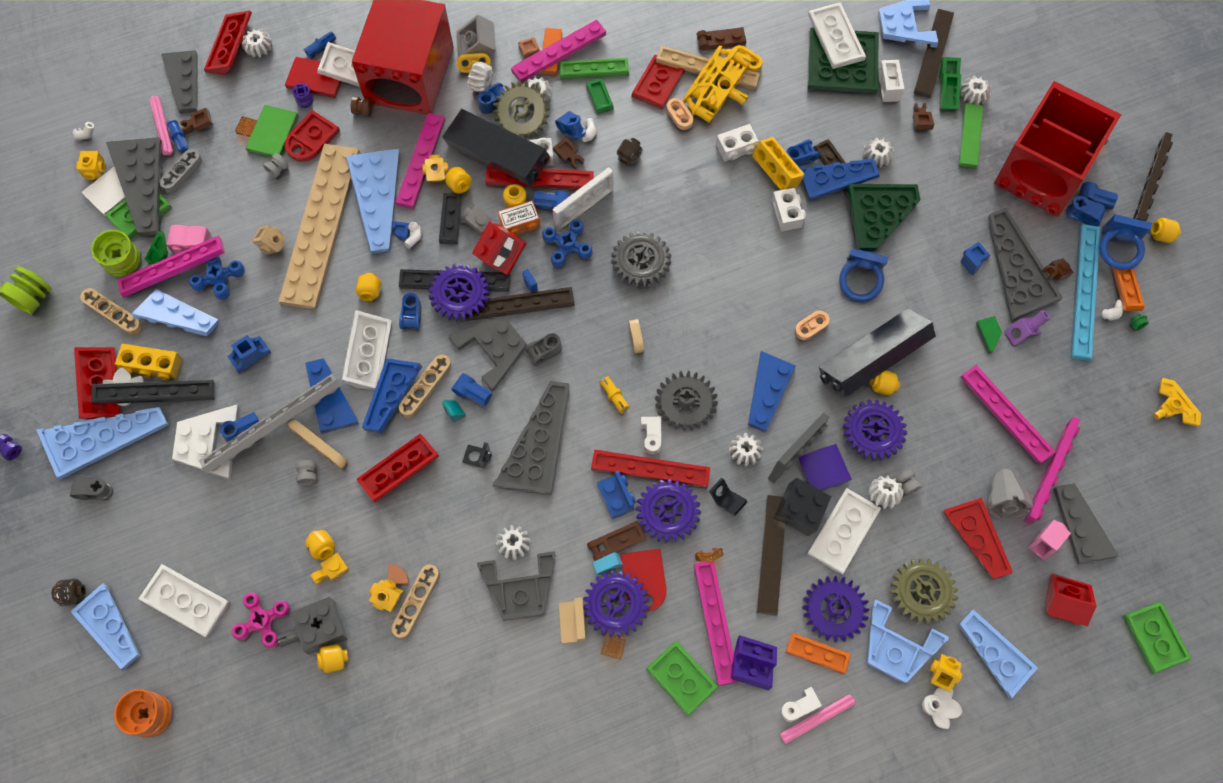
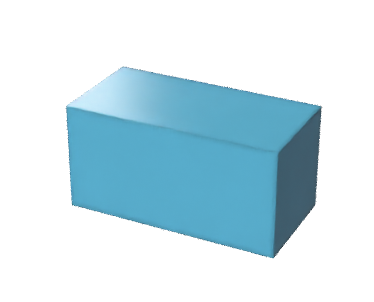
M614 552L594 561L593 565L596 573L602 575L622 566L623 563L619 553Z

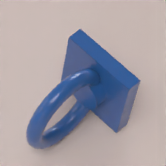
M1114 214L1102 227L1101 234H1105L1099 246L1102 259L1109 266L1118 270H1128L1136 267L1142 261L1145 254L1142 238L1151 230L1152 223ZM1112 237H1116L1121 241L1135 242L1137 247L1135 258L1125 263L1114 260L1107 250L1109 240Z
M851 248L847 256V260L851 261L845 264L839 276L842 292L848 298L857 302H866L874 299L883 288L884 274L881 268L887 264L889 257ZM857 266L862 269L874 270L877 282L871 292L861 295L850 290L847 285V275L853 267Z

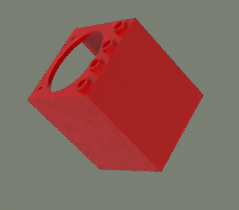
M373 0L352 58L354 71L364 99L371 98L373 105L424 115L428 113L433 114L454 49L445 4L426 0ZM377 78L391 79L415 89L420 94L422 100L416 104L395 103L377 96L373 93Z
M1053 81L1014 144L994 184L998 185L1001 189L1013 193L1016 197L1022 198L1034 206H1038L1049 214L1059 217L1084 180L1122 114Z

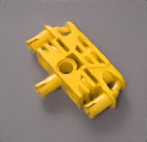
M719 46L693 82L683 99L684 103H688L693 117L697 115L710 124L728 97L742 106L744 105L749 96L735 87L739 82L738 80L744 75L745 69L747 70L748 66H750L752 59L738 52L739 48L725 50L721 49L722 46ZM719 54L726 55L727 57L722 58ZM720 86H726L728 89H722ZM692 97L697 99L696 104L692 101Z

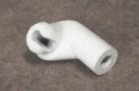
M592 118L585 120L587 129L585 136L581 138L583 142L591 141L597 135V129Z
M86 122L84 130L78 128L77 131L75 128L72 131L73 137L78 141L91 138L94 124Z
M411 222L408 226L410 237L404 242L408 249L412 248L422 237L421 227L416 222Z
M1121 300L1116 301L1114 308L1104 309L1102 311V318L1109 321L1121 318L1124 310Z

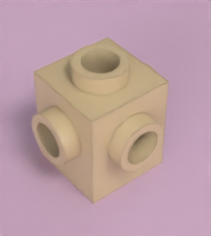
M265 225L259 227L252 243L258 246L261 252L273 254L282 250L286 237L281 234L279 229Z

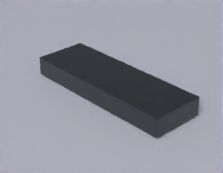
M443 193L439 233L440 244H458L462 194Z

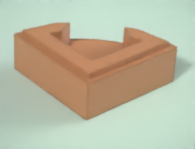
M389 564L388 580L396 585H409V580L404 570L395 564Z

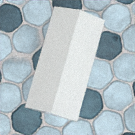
M355 311L341 381L355 388L375 390L384 366L392 320Z

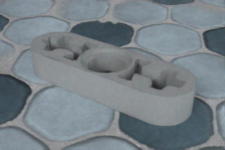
M196 149L185 151L162 176L160 185L165 192H175L201 164L202 157ZM179 168H185L182 174H177L176 172Z

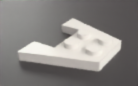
M233 405L177 422L172 459L204 471L199 460L215 450L218 425H222L225 421H235L238 419L239 406ZM232 460L225 461L217 470L210 471L209 473L230 480Z

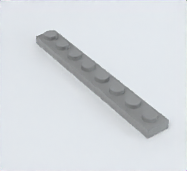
M333 374L329 375L199 460L202 469L206 474L217 470L222 463L234 459L239 452L252 447L257 440L267 437L277 427L284 426L292 417L301 415L306 408L316 405L324 396L333 394L341 385Z

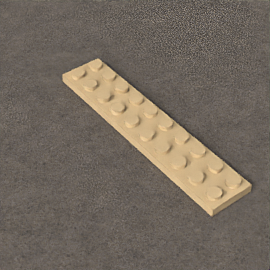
M324 144L278 301L280 305L317 309L352 183L346 156L360 154L358 148Z

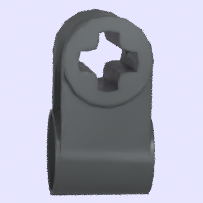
M550 333L537 341L529 343L524 350L532 358V364L538 366L558 355L562 350L560 337L555 333ZM552 342L557 343L554 347L548 346Z
M75 476L70 497L79 500L103 501L112 496L113 488L101 478Z

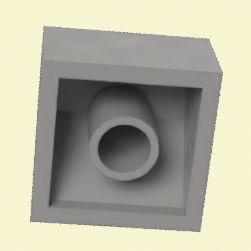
M476 15L456 31L458 57L463 54L480 52L490 56L496 51L494 22Z

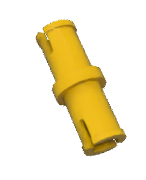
M609 376L604 377L608 385L603 379L599 383L607 393V398L614 403L619 413H624L625 411L621 405L624 406L626 411L630 408V405L621 395L622 391L619 388L617 389Z

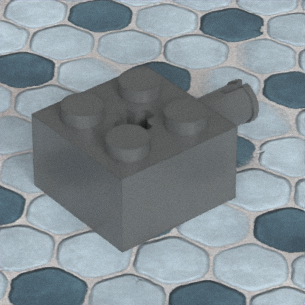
M331 597L290 612L295 625L294 629L277 635L281 648L299 640L303 651L308 655L319 651L324 646L334 645L348 639L336 603ZM321 622L320 629H317L318 623Z

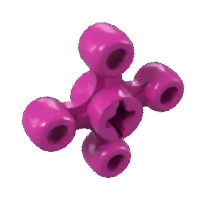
M248 593L243 598V605L251 611L249 621L244 624L238 623L234 625L231 631L232 636L239 641H243L248 638L251 632L260 631L262 633V644L269 649L276 648L280 640L277 639V634L271 629L273 620L279 617H287L291 611L290 605L280 600L274 604L272 609L263 610L260 606V597L255 593ZM260 616L263 617V619H262V622H263L262 624H263V625L259 624V623L261 622V621H260Z

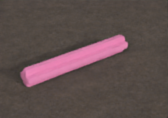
M151 96L150 104L158 136L162 141V152L165 156H171L174 151L159 96Z
M847 695L783 731L780 734L782 741L785 744L854 706L855 700L851 695Z

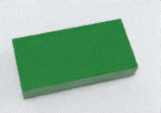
M603 78L586 83L597 114L614 109Z

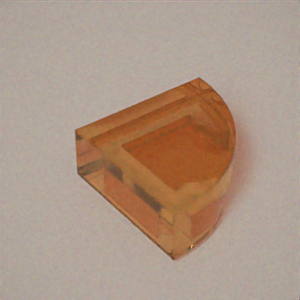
M712 548V552H703L701 550L695 553V559L697 561L714 562L723 556L722 548Z

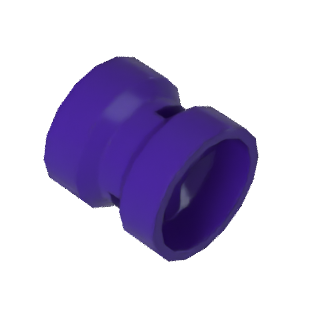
M303 83L295 85L292 93L297 105L301 108L310 107L313 103V96L308 85Z
M8 434L0 435V453L2 457L7 461L17 458L22 451V446L17 442H13V439Z

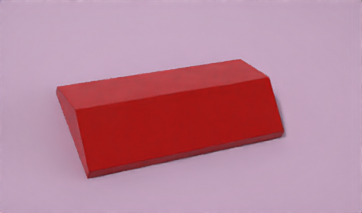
M250 10L225 15L206 62L205 72L225 75L230 70L252 12Z
M74 347L79 419L91 420L102 417H116L115 415L120 414V405H93L91 402L92 384H103V380H113L114 374L117 371L115 347Z
M420 433L359 476L357 481L375 503L438 458L439 455Z

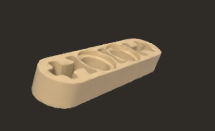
M88 288L82 291L80 299L87 307L126 333L136 335L142 330V323L138 319H134L132 314L96 290ZM89 296H91V297L93 296L97 301L94 302V301H92L91 299H87V298H88ZM104 303H108L109 307L106 310L101 311L100 306ZM116 313H123L121 319L114 320ZM127 320H128L131 324H133V325L135 324V327H134V328H133V327H129L128 324L126 323Z
M446 355L436 356L399 404V410L403 417H414L449 372L451 362ZM445 361L446 366H443V365H442V366L440 367L438 363H439V362L443 363V362ZM428 375L436 376V380L433 383L426 382ZM419 389L425 391L424 396L421 398L414 396L415 392ZM411 405L412 410H411V411H410V410H407V411L405 412V408H404V407H405V406L409 407V406Z
M293 417L285 424L294 434L342 470L347 465L348 461L341 454Z
M425 565L421 569L392 625V633L396 638L406 639L409 637L440 577L439 571L434 565ZM433 570L435 576L429 577L427 583L431 585L428 587L425 583H421V580L425 582L427 579L425 573ZM419 587L426 589V594L422 598L415 596V591ZM411 605L417 608L415 615L407 616L406 608ZM403 616L405 619L411 621V623L409 624L406 621L404 625L406 632H401L400 634H398L399 631L397 630V627H402L405 622L403 619H401Z

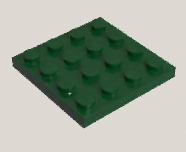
M810 28L807 89L877 94L879 32L854 31L866 55L865 60L832 69L815 29Z

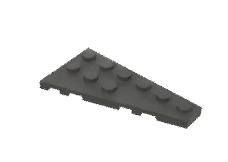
M156 137L106 142L137 233L140 236L156 235L159 230L161 139Z
M1003 208L991 213L988 219L1012 321L1061 301L1062 295L1053 281L1047 279L1049 277L1048 273L1042 272V269H1044L1043 265L1008 210Z
M550 381L528 424L524 427L515 443L508 460L501 468L497 479H495L493 487L547 495L552 494L569 383Z

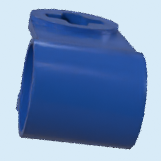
M497 82L478 95L480 112L490 114L498 109L493 104L499 103L495 97H502L499 92L500 90L506 92L502 83Z
M571 111L555 120L558 130L572 139H580L586 134L585 128L581 125L580 116Z
M810 139L790 146L786 151L798 167L812 163L820 156L819 152L815 151L812 146L813 142Z
M1077 196L1072 201V204L1067 207L1066 213L1072 219H1076L1086 225L1098 227L1101 224L1106 208L1104 205L1089 200L1084 196Z
M413 292L406 293L402 298L399 317L400 329H404V327L420 329L422 306L419 297ZM410 302H416L413 306H408Z

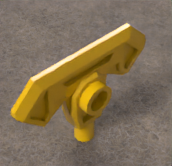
M1162 378L1160 380L1159 393L1169 398L1159 407V411L1153 414V417L1159 420L1162 417L1168 418L1182 413V423L1198 427L1201 424V413L1174 380Z

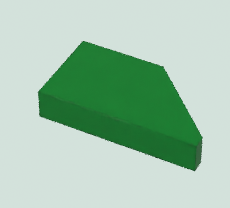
M163 231L157 232L144 258L150 265L168 257L165 233Z
M995 316L976 322L989 354L994 351L1002 334Z

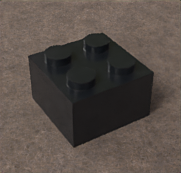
M795 478L788 484L774 518L810 536L818 530L832 496L799 478Z

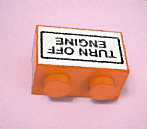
M533 201L498 211L501 225L516 236L527 231H535L540 227V219Z

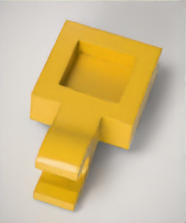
M337 552L320 563L323 569L315 571L310 576L318 585L328 577L331 581H334L349 571V569Z

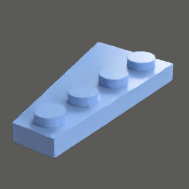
M157 289L132 313L134 319L140 320V318L147 319L150 323L156 324L159 322L166 324L170 328L179 327L183 328L186 332L206 337L219 325L218 319Z
M102 583L77 605L71 613L121 670H125L140 657V654L107 585Z
M971 610L958 625L1009 699L1013 698L1038 667L975 610Z

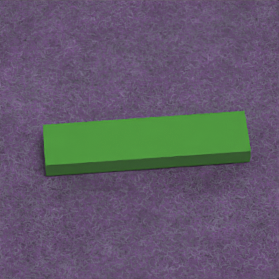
M628 58L559 62L560 80L629 76Z
M965 103L959 166L975 169L978 166L983 113L982 105Z

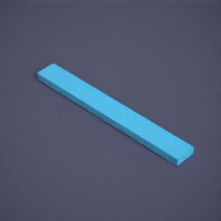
M1082 224L1079 233L1071 358L1090 361L1093 350L1100 227Z

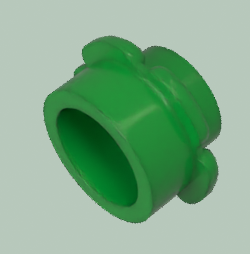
M1135 315L1131 318L1130 327H1133L1135 331L1146 327L1149 324L1147 316Z

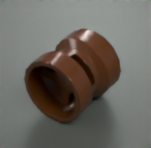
M353 96L350 106L351 113L356 115L362 113L364 116H370L373 106L372 99H360V97Z

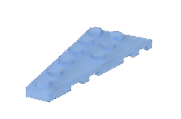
M399 149L346 156L370 254L389 251Z

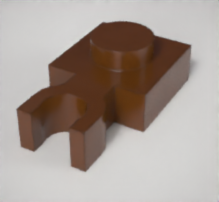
M917 103L914 104L912 118L915 130H933L935 124L932 113L926 112V103H923L922 108H919Z
M207 108L190 114L191 119L180 122L185 127L182 129L185 134L192 132L193 129L198 132L213 125Z
M567 137L553 147V151L564 163L569 160L575 170L578 165L574 161H579L581 164L584 163V159L576 155L578 149Z
M1064 258L1052 261L1042 269V272L1050 274L1047 277L1048 280L1054 277L1061 280L1070 277L1074 273Z

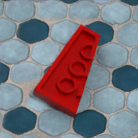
M982 498L943 510L945 516L992 580L1013 573Z

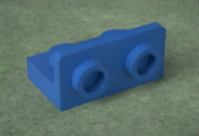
M616 471L615 475L597 482V487L612 519L634 511V504L636 503L633 493H629L626 488L628 482L625 476L620 475L619 471Z

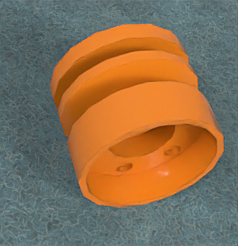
M134 689L126 692L119 699L115 706L114 719L120 731L128 735L155 737L167 729L171 722L173 711L171 703L165 696L144 689Z

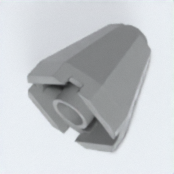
M1000 469L993 477L987 504L988 513L996 519H1002L1001 515H1008V519H1016L1029 514V508L1032 509L1033 507L1032 499L1018 476L1012 470Z

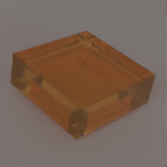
M242 116L235 129L236 134L250 137L257 120Z
M606 634L601 655L621 660L626 639L618 638L617 636L610 638L609 634Z

